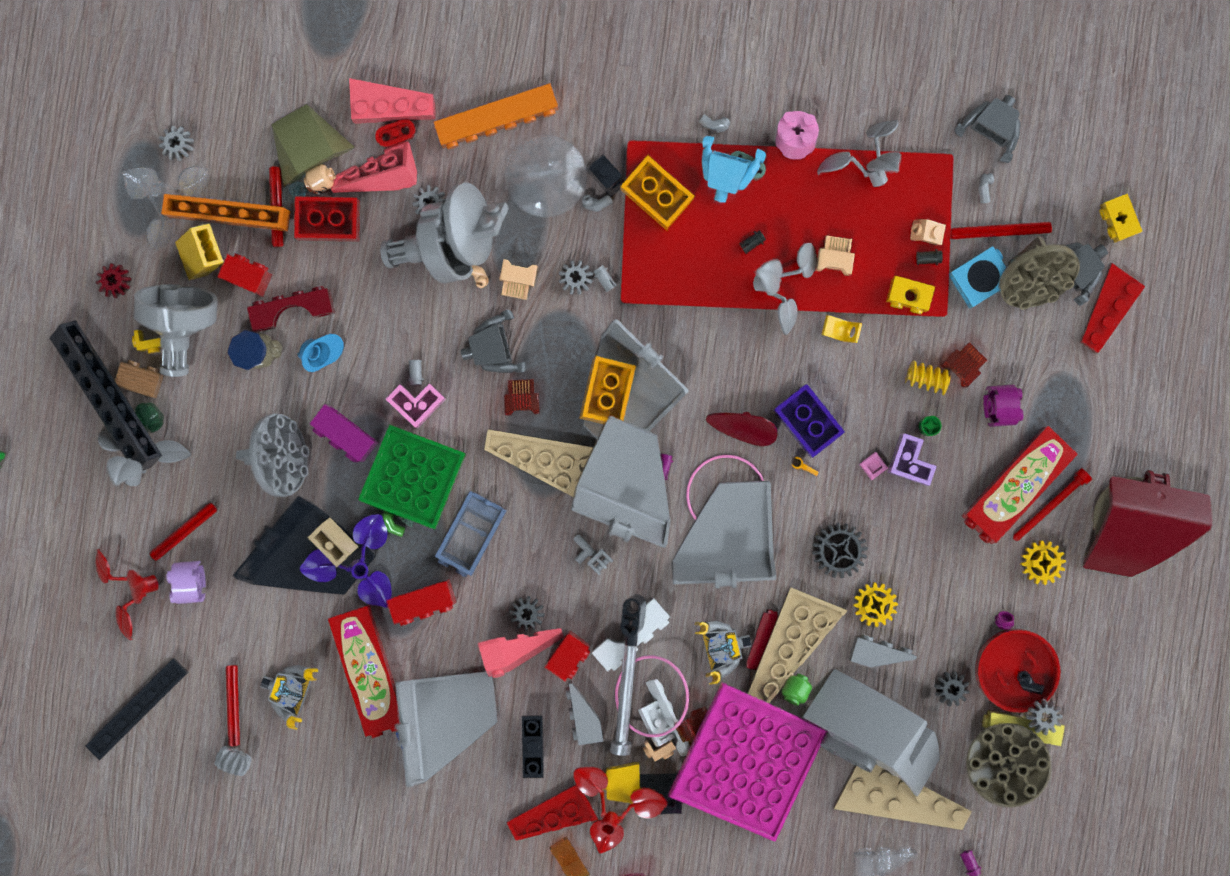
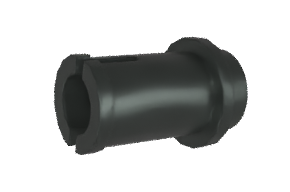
M760 230L754 231L753 235L740 242L739 245L745 254H748L758 245H763L766 239Z
M935 249V251L916 252L917 265L934 263L938 265V263H942V251Z

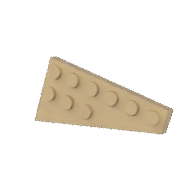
M488 430L484 450L573 497L575 487L593 447Z
M790 587L747 694L770 703L783 687L786 680L794 675L795 671L805 662L848 610Z
M875 765L872 772H867L855 766L833 807L837 810L963 830L972 812L925 786L917 797L904 781L878 765Z

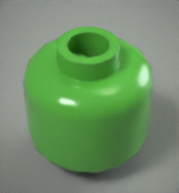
M798 673L796 676H790L782 689V694L785 696L784 700L796 706L804 704L812 690V685L808 682V677Z

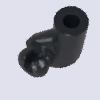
M1022 670L1018 673L1017 680L1023 690L1040 695L1043 694L1044 685L1034 683L1027 671Z

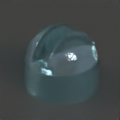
M294 182L290 185L289 192L293 198L305 197L307 189L303 183Z

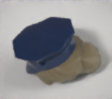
M244 330L231 339L228 355L234 366L245 370H250L251 368L260 369L270 366L274 359L281 357L283 347L278 340H271L267 334Z

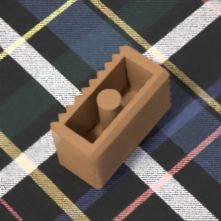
M128 360L127 363H120L115 379L118 387L157 398L164 377L163 374L159 373L160 369L147 366V369L140 368V363Z

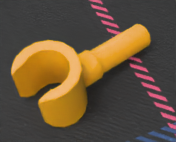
M795 457L801 461V465L795 467L791 464L794 469H803L815 476L818 475V471L804 464L800 457Z

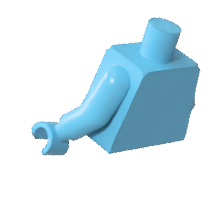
M706 136L703 138V148H705L702 152L703 177L708 181V187L716 189L714 200L725 203L728 193L736 194L738 190H744L759 170L760 163L763 164L766 153L757 149L755 160L751 162V160L718 151L712 152L711 146L714 137Z

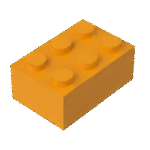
M649 156L641 162L620 186V190L666 230L695 197Z
M595 356L592 359L579 419L604 425L609 416L624 421L636 366Z

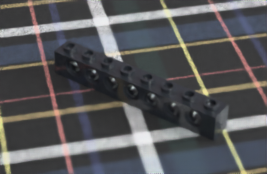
M74 320L60 324L49 337L125 458L139 462L142 466V471L151 468L162 456L159 449L78 322Z

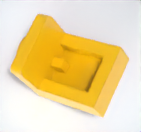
M134 330L132 343L138 351H148V354L161 352L160 338L144 341L143 331Z

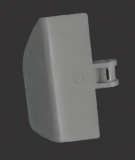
M770 481L725 482L717 485L671 562L673 584L715 583V589H720L722 586L736 588L737 582L776 580L773 556Z

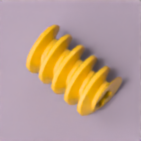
M913 360L908 367L905 383L907 380H910V386L913 387L915 382H918V389H921L926 384V391H929L933 386L934 393L942 389V395L944 396L950 383L951 374L949 375L947 369H944L941 373L940 367H936L933 371L932 365H928L925 369L924 363H920L917 367V362Z

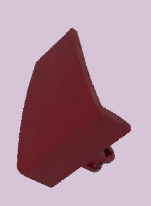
M1147 470L1144 474L1143 482L1112 476L1109 480L1110 507L1098 535L1083 562V568L1133 577L1169 559L1211 530L1212 510L1210 495L1172 488L1170 476L1167 473L1161 475Z

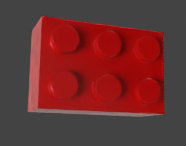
M295 197V239L298 241L359 242L360 200L358 198Z
M450 579L386 600L393 623H399L400 626L412 623L414 618L418 616L420 620L434 615L433 612L437 610L440 613L453 609V605L457 603Z

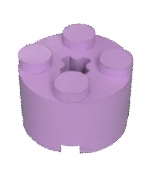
M200 561L174 563L171 571H167V581L171 583L172 591H170L171 603L184 604L204 601L205 593L202 594V588L206 587V579L203 565H199Z

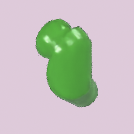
M384 511L381 515L387 532L403 537L406 528L394 523V514Z

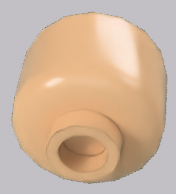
M320 164L306 172L304 183L309 192L321 194L331 189L336 176L332 168H327L324 164Z

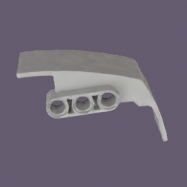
M836 669L833 670L803 716L804 719L828 731L820 743L824 749L867 772H872L875 765L886 769L892 775L904 781L917 797L940 760L938 740L934 731L926 727L928 723L924 719Z

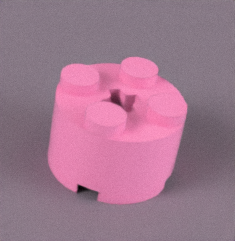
M802 111L786 112L780 119L775 143L785 157L802 159L815 149L819 133L815 116Z

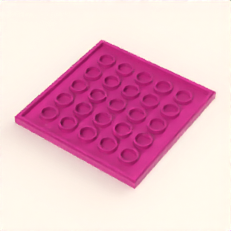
M721 682L668 796L776 842L821 747L820 743L828 731L810 721Z

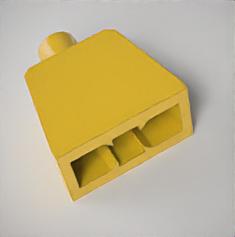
M639 762L607 767L608 785L605 789H602L607 790V800L633 803L630 795L633 791L640 789Z

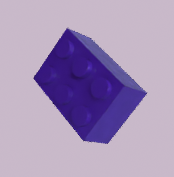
M808 384L803 385L773 409L774 413L810 458L815 457L845 433Z

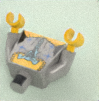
M717 620L695 622L694 625H700V631L695 632V634H702L710 669L714 671L706 673L705 676L713 677V681L709 685L717 684L720 679L729 675L739 665V660L742 659L740 649L752 647L749 635L737 637L735 629H732L729 624Z
M294 665L278 672L275 679L264 676L260 687L271 691L268 697L271 707L286 722L287 727L297 730L295 722H302L301 718L295 716L301 713L311 682L317 680L312 676L313 672H318L317 668Z

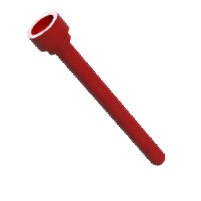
M1080 468L1075 473L1074 480L1013 535V539L1019 541L1074 490L1079 486L1090 483L1093 480L1092 477L1083 468Z

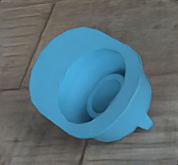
M327 334L318 339L311 338L302 344L297 355L301 359L305 370L316 372L335 362L341 356L344 343L341 337L336 334Z

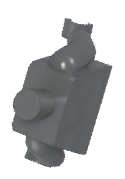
M1005 95L1002 101L995 98L992 102L985 101L963 119V123H959L956 126L955 133L962 137L966 128L971 126V129L1002 148L1006 146V152L999 161L1003 163L1011 162L1013 158L1012 151L1015 150L1018 143L1021 122L1018 119L1020 113L1013 108L1016 102L1015 98Z
M1080 242L1063 245L1074 251L1080 263L1079 273L1073 286L1077 292L1082 290L1081 295L1073 299L1079 306L1089 301L1090 295L1103 277L1102 270L1105 265L1100 259L1106 256L1108 251L1102 244L1095 249H1092L1089 244L1083 246Z
M505 310L500 313V316L496 315L489 318L475 328L473 335L468 338L470 347L461 349L464 361L473 358L475 365H481L484 371L497 373H513L515 371V373H522L527 369L526 361L517 365L511 363L512 358L504 326L501 324L504 320L515 318L511 310Z

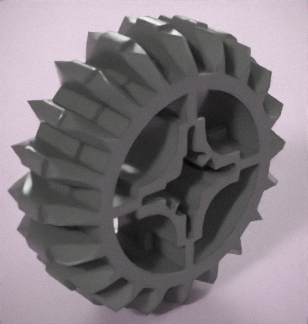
M836 523L835 530L832 525H828V533L826 530L821 529V533L824 536H815L816 539L820 540V543L812 544L814 547H818V550L812 551V554L819 555V557L814 559V562H822L818 568L821 570L826 567L824 571L826 575L832 570L831 575L833 578L837 576V572H839L840 578H844L845 571L849 577L852 576L851 569L859 572L856 565L864 566V563L859 560L860 558H867V555L861 554L862 551L868 550V547H861V544L865 543L866 539L858 540L862 533L857 532L854 535L853 533L856 529L854 526L847 531L848 524L844 523L842 529L840 528V523ZM835 534H846L839 543H833L828 540ZM850 539L854 541L856 546L855 556L848 550ZM824 545L832 551L829 563L824 557ZM831 545L835 547H840V545H843L842 550L844 551V553L848 554V556L844 554H839V556H837V551ZM841 558L852 561L847 566L834 567Z

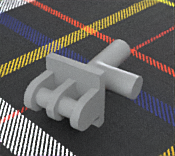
M579 534L573 539L583 549L574 559L581 564L589 556L591 560L587 564L598 575L601 574L600 571L603 568H607L606 565L609 562H613V559L604 550L601 549L597 553Z

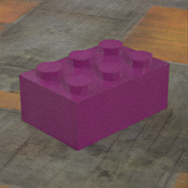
M324 404L310 422L314 433L320 437L330 439L328 443L337 450L343 449L346 451L345 456L354 463L358 461L365 462L379 443L331 405Z

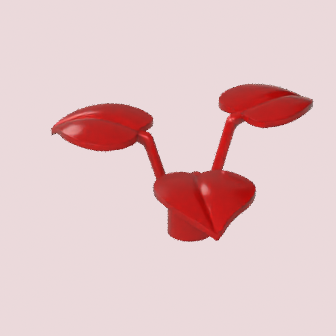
M97 549L95 565L100 580L104 584L108 583V579L111 581H128L133 599L122 607L118 605L115 616L120 631L131 641L133 640L131 638L132 621L127 608L134 602L140 604L147 593L157 591L159 589L157 578L155 575L142 578L133 569L128 570L127 577H113L110 574V567L100 549Z
M580 767L574 770L575 783L582 793L593 797L599 792L601 796V817L603 819L593 822L590 827V835L599 854L611 850L622 841L624 830L618 824L622 822L631 808L634 807V811L638 816L649 819L658 816L667 806L666 800L658 792L648 788H640L631 793L630 799L633 803L629 804L620 816L612 811L606 813L605 797L602 789H605L608 785L607 775L601 769L595 767Z

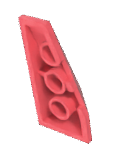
M407 141L383 150L385 154L375 159L371 156L364 165L360 167L352 166L335 175L336 179L333 180L331 191L333 193L393 191L416 185L417 169L410 143Z
M559 628L536 632L533 634V637L519 634L513 640H506L505 637L479 642L478 646L486 673L489 677H502L504 673L510 672L563 639L564 634L562 629Z

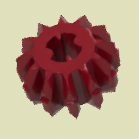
M110 263L109 269L103 266L102 270L104 273H97V276L101 277V280L96 281V284L101 285L98 290L105 292L106 297L112 295L113 298H118L119 293L123 296L126 295L124 288L130 289L131 286L127 285V282L132 281L131 277H126L129 271L127 269L123 270V266L120 264L115 266V264ZM112 278L117 280L116 284L111 282Z

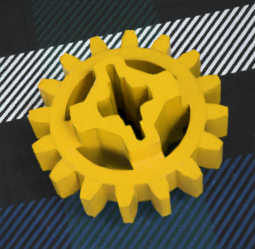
M1039 540L1038 545L1035 542L1031 543V549L1028 547L1024 548L1027 554H1021V557L1025 560L1020 565L1025 566L1022 573L1029 574L1027 576L1028 580L1034 578L1035 584H1039L1041 580L1042 585H1047V580L1054 583V577L1061 578L1059 571H1065L1061 564L1066 563V560L1061 559L1064 552H1057L1059 549L1058 545L1051 547L1052 542L1047 541L1045 545L1043 540ZM1047 550L1052 552L1055 558H1051ZM1036 552V556L1031 559L1033 553ZM1046 560V564H1043V566L1039 565V561ZM1055 566L1054 570L1051 573H1049L1051 568ZM1031 567L1038 570L1039 576L1032 571Z
M876 582L872 583V587L865 584L864 591L860 588L858 589L860 596H854L858 600L857 603L853 604V607L858 608L854 613L855 615L861 614L859 620L862 622L866 619V625L868 626L872 622L875 627H878L879 622L885 626L886 619L893 620L890 616L891 613L897 614V611L893 609L894 606L898 605L897 602H893V599L897 596L889 594L892 590L890 587L884 590L885 584L883 583L879 587H877ZM874 591H880L884 593L885 596L878 597L876 596ZM867 596L866 603L862 605L864 597ZM873 599L877 602H880V604L877 605L878 611L875 608L871 607V605H873ZM889 604L887 612L884 613L885 606ZM873 612L877 618H870L866 613Z

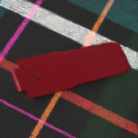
M767 609L766 613H763L746 662L747 668L757 670L778 618L777 611Z

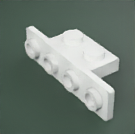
M658 679L649 680L646 682V685L654 701L638 711L649 734H659L671 729L679 720L676 719L673 706L664 694L663 685ZM681 723L667 735L651 737L655 747H659L673 739L680 756H687L691 747L689 740L684 736Z

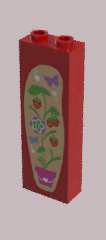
M1049 426L1041 428L961 515L965 519L964 523L970 529H975L980 534L979 538L986 544L997 543L1078 454Z
M370 605L328 618L365 737L371 735L372 738L384 735L383 731L391 729V732L398 731V729H395V725L400 724L396 686Z

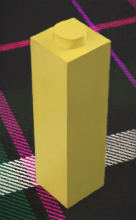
M990 710L987 711V715L983 716L982 726L985 727L984 730L1001 723L1018 724L1033 731L1043 743L1057 746L1062 745L1065 728L1062 724L1060 727L1054 725L1056 732L1052 733L1049 730L1048 735H1044L1042 730L1036 733L1035 727H1029L1028 724L1033 720L1023 716Z

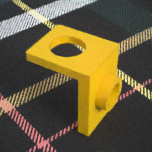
M826 315L822 335L842 342L858 343L862 323L848 322ZM855 327V334L851 338L850 331Z

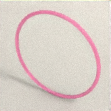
M718 455L701 463L692 473L687 485L686 499L692 517L695 520L697 519L690 504V486L695 474L705 464L719 458L738 459L752 467L760 480L764 481L758 469L746 459L735 455Z
M653 655L636 658L635 663L649 658L662 660L677 671L685 687L686 703L680 720L668 731L659 734H647L638 731L629 724L631 730L642 736L660 737L675 730L683 721L689 704L688 686L681 671L669 660ZM622 672L618 677L615 687V702L617 710L619 706L618 688L621 681Z

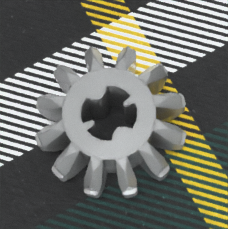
M171 126V132L165 129L164 133L166 136H159V139L163 141V143L158 145L160 149H164L162 154L164 156L168 155V158L172 161L175 157L178 161H181L182 155L188 158L187 150L193 151L194 149L189 146V144L194 143V139L189 138L191 133L189 131L184 132V128L181 126L178 129L175 126ZM173 142H180L179 145H173Z
M430 185L426 186L427 192L419 188V192L422 195L414 194V198L419 201L412 203L414 207H418L415 213L420 214L423 207L427 205L425 203L426 200L430 201L432 198L434 203L446 200L441 199L445 193L443 191L438 193L439 188L437 186L434 187L432 192Z
M572 260L570 261L571 268L566 264L563 265L567 272L559 271V275L565 277L560 279L559 283H566L562 288L564 291L571 287V295H573L574 289H577L578 295H581L580 288L583 287L585 291H588L589 288L585 283H593L591 279L586 278L593 276V272L585 273L589 265L581 268L582 261L579 260L577 266H575ZM574 273H579L581 278L580 281L577 280V283H574L570 277Z
M1046 699L1041 700V705L1037 701L1033 702L1035 709L1029 707L1028 710L1032 712V715L1026 716L1027 719L1033 720L1028 724L1029 727H1035L1036 733L1042 730L1044 735H1048L1049 730L1055 733L1054 725L1061 726L1057 719L1063 718V715L1057 714L1061 708L1058 706L1054 707L1055 702L1053 701L1047 704ZM1043 713L1048 714V717L1046 716V718H1048L1046 721L1041 720V717H1043L1041 715Z
M224 746L217 753L214 764L224 772L235 776H244L247 770H249L252 759L243 751Z

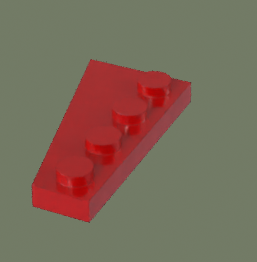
M1113 263L1109 265L1108 273L1102 283L1101 291L1095 301L1094 309L1080 340L1082 344L1096 354L1100 352L1146 287Z
M575 784L508 820L506 823L515 840L518 841L541 835L542 833L561 830L562 828L580 825L589 821H596L598 817L587 796Z

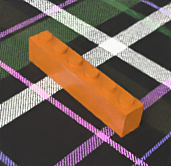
M551 83L434 121V125L442 148L449 150L458 147V143L464 141L466 143L474 142L482 135H486V137L498 133L497 130L503 128L511 130L516 128V124L521 122L525 124L536 121V117L542 115L545 118L556 114L555 111L559 109Z
M164 194L161 214L175 219L288 231L291 211L284 207Z

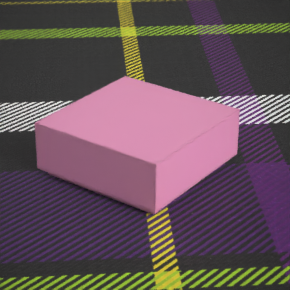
M874 452L859 463L870 480H873L888 469L877 452Z

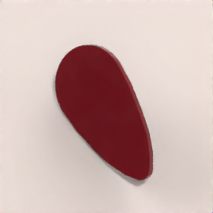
M721 412L706 416V422L716 430L755 446L771 445L778 437V430L771 421L763 417L751 415L749 412H743V414Z

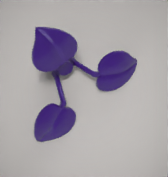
M372 514L361 519L353 529V540L358 544H363L361 558L354 560L350 567L342 564L338 567L348 572L351 571L352 575L357 579L366 578L360 581L357 589L358 595L363 602L387 608L386 600L390 599L392 595L390 580L381 571H374L368 576V567L364 562L366 546L370 549H378L385 544L388 536L382 515ZM319 549L311 552L300 566V571L306 577L317 582H328L336 577V566Z

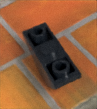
M542 715L522 716L523 778H544Z

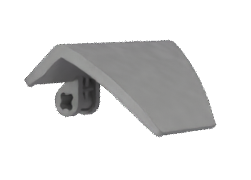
M614 319L601 335L597 356L636 366L624 422L649 432L689 390L660 362L664 358L662 354L659 355L651 347L650 343L644 347L617 319ZM584 420L583 426L598 439L604 424Z
M609 416L577 482L571 510L609 525L608 535L610 536L616 535L623 538V541L628 542L633 535L665 548L668 544L670 515L657 435Z
M486 671L396 682L400 724L395 725V729H398L399 742H397V746H402L406 787L425 783L498 722L493 677H489Z

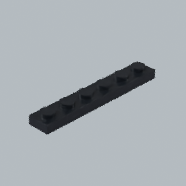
M173 658L85 747L98 760H101L189 672Z

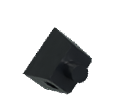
M604 154L600 155L585 168L610 198L620 190V186L625 182L621 173Z

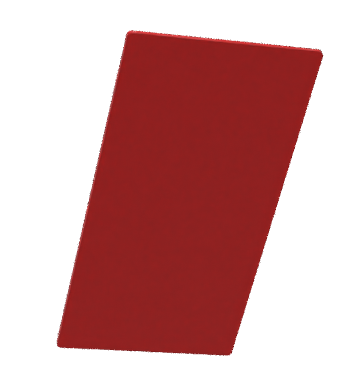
M628 141L626 180L641 162L649 156L695 197L666 230L625 195L621 281L622 303L778 310L782 300L767 295L765 291H756L754 289L753 282L757 275L756 271L771 260H778L781 263L782 273L798 270L800 267L797 263V255L800 247L805 243H812L818 257L819 249H824L825 237L828 235L852 239L850 253L855 254L852 274L847 276L841 270L828 268L816 271L815 268L814 273L809 278H804L802 272L781 277L777 294L785 297L787 300L793 299L798 311L927 317L947 316L954 163L952 154L899 152L901 160L898 172L885 171L888 181L884 185L873 187L869 176L865 177L864 173L852 161L840 170L822 172L819 175L817 171L826 158L839 152H850L851 156L867 170V164L877 158L876 151L815 148L812 153H809L802 159H790L785 157L777 146L712 144V152L718 151L729 155L735 151H741L755 158L757 149L766 153L763 162L766 168L764 176L759 180L752 179L744 190H738L736 194L728 193L727 200L723 203L714 200L716 189L708 187V181L703 177L702 152L705 149L703 148V143ZM880 151V154L883 155L894 151ZM928 219L946 225L942 245L911 240L913 221ZM760 230L766 241L763 242V245L760 244L748 252V254H745L739 243L753 235L754 231ZM935 249L942 251V263H938V265H935V263L917 265L916 252L935 251ZM898 276L935 286L929 311L917 314L911 312V308L903 306L902 309L890 306L891 303L886 302L892 278ZM906 291L905 298L908 301H914L915 295L912 291Z

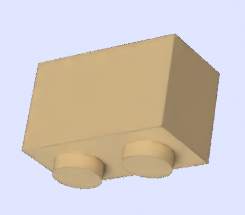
M331 518L323 522L308 537L336 567L358 548V545Z

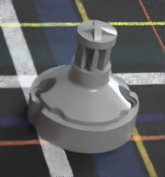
M446 200L427 204L420 212L421 215L417 224L416 234L408 235L405 239L394 241L389 239L382 242L380 253L386 267L396 268L402 263L411 262L415 264L423 262L434 279L443 284L465 280L471 276L473 272L472 266L457 260L451 246L445 241L446 230L442 204Z
M164 284L145 287L134 294V319L160 334V347L162 348L161 374L179 377L189 373L187 349L189 348L190 336L213 325L217 320V296L214 293L194 286L183 287L178 284Z

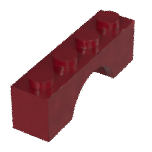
M317 286L312 288V292L308 293L297 291L287 298L281 295L273 297L272 301L264 303V300L252 302V306L247 307L252 331L257 333L276 328L280 315L292 307L305 308L314 318L336 314L330 290L324 288V286Z

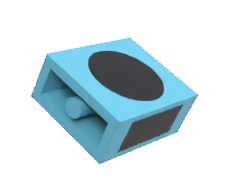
M993 246L949 273L950 279L969 309L999 291V281L1007 267L1002 261L1003 256L1001 252Z

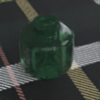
M140 403L136 406L135 413L147 432L154 433L163 426L164 415L154 403Z

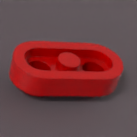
M402 119L380 127L376 131L375 138L380 146L388 148L411 140L415 136L416 128L410 120ZM403 128H409V133L403 134ZM385 134L390 135V139L388 141L383 140V136Z

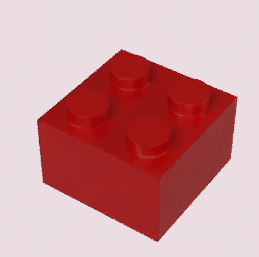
M234 253V256L227 254L218 277L263 297L273 275L268 272L269 268L255 261L253 264H250L249 259L237 253Z
M569 630L547 661L545 668L563 681H566L567 678L572 679L578 671L579 667H577V664L580 661L584 663L589 656L590 644Z

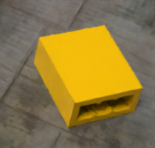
M210 223L190 228L175 242L189 281L208 276L224 263Z

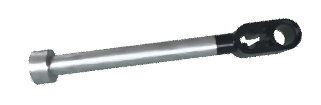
M639 594L632 595L625 600L622 607L621 631L625 635L616 737L611 741L610 747L612 754L620 756L630 755L631 753L628 731L638 633L644 627L646 601ZM631 601L637 603L638 610L631 607Z

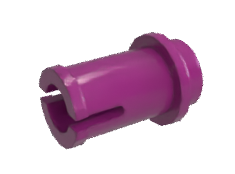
M661 453L664 479L668 480L670 465L674 461L672 460L673 456Z
M972 849L960 853V857L967 870L965 872L966 875H980L981 866H978Z

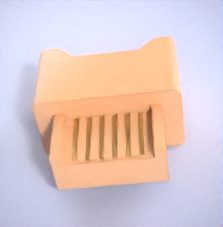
M826 235L824 249H819L816 271H822L824 268L841 270L844 275L850 276L855 256L854 253H850L852 239Z
M503 259L499 278L500 281L504 282L501 295L527 300L529 287L535 286L538 266L531 265L525 268L511 265L509 260Z

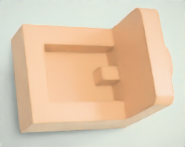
M928 219L914 220L910 239L942 245L946 225Z
M647 739L644 741L645 747L643 748L649 759L653 757L654 761H657L662 757L667 759L672 756L676 746L671 739L653 749Z

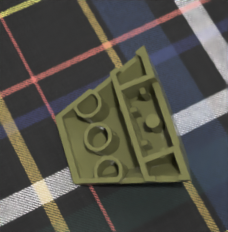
M307 104L271 124L284 188L301 179V176L306 174L308 170L324 164L336 156L338 158L355 148Z

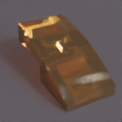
M567 836L549 847L566 876L590 875Z

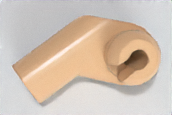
M472 266L473 272L471 275L475 279L476 286L484 288L488 285V277L485 270L479 266Z

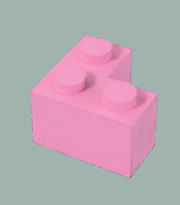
M428 384L416 398L403 385H399L386 400L415 428H419L446 398L431 384Z

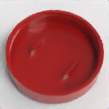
M1024 629L1004 630L990 637L981 647L975 663V676L981 692L990 702L1010 712H1029V707L1035 709L1033 702L1037 701L1040 705L1042 699H1046L1048 702L1055 693L1060 681V662L1054 648L1040 635ZM1022 670L1027 671L1034 683L1044 685L1043 694L1040 695L1023 690L1017 680L1018 673Z

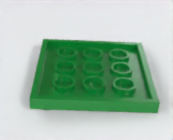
M389 424L358 501L436 530L466 453Z

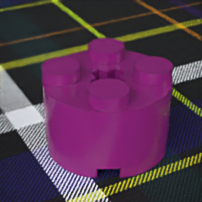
M1013 384L986 387L985 390L989 391L988 395L983 397V410L985 418H989L991 422L987 423L988 426L1017 425L1019 421H1023L1024 413L1020 405V400H1022L1021 388H1016Z

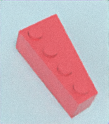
M349 78L351 120L354 124L395 122L402 119L410 121L436 119L435 99L432 94Z

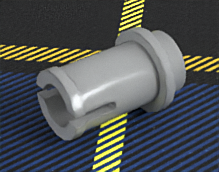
M602 265L593 271L595 274L594 278L597 277L605 292H608L617 284H615L607 272L608 268Z
M409 360L410 379H408V382H410V386L422 385V381H424L421 370L422 360Z

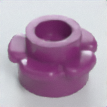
M1001 611L995 616V624L1002 630H1009L1014 626V616L1007 611Z

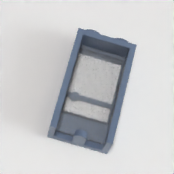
M470 491L435 555L439 559L437 562L445 567L451 565L457 568L455 572L464 577H467V575L472 576L507 510Z

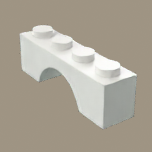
M654 597L646 603L644 627L638 633L637 646L642 641L644 644L647 643L654 636L652 633L657 628L662 630L669 623L667 619L670 616ZM606 638L592 650V654L607 671L611 668L615 671L623 664L621 660L623 659L625 641H614Z

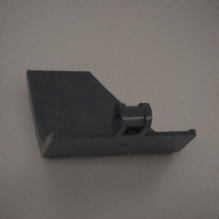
M297 496L273 527L266 525L263 528L264 532L259 538L253 540L256 547L235 571L233 577L252 585L345 595L357 580L351 571L348 572L345 569L335 567L336 577L328 582H317L306 577L300 571V566L311 552L318 549L308 537L327 519L331 518L352 540L353 535L313 502ZM356 543L358 548L341 564L350 567L354 560L360 559L363 544ZM366 546L364 562L368 567L376 557V554Z

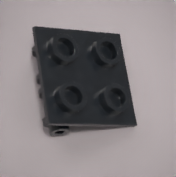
M678 773L639 774L640 788L652 789L666 800L667 806L660 814H682V802L668 796Z

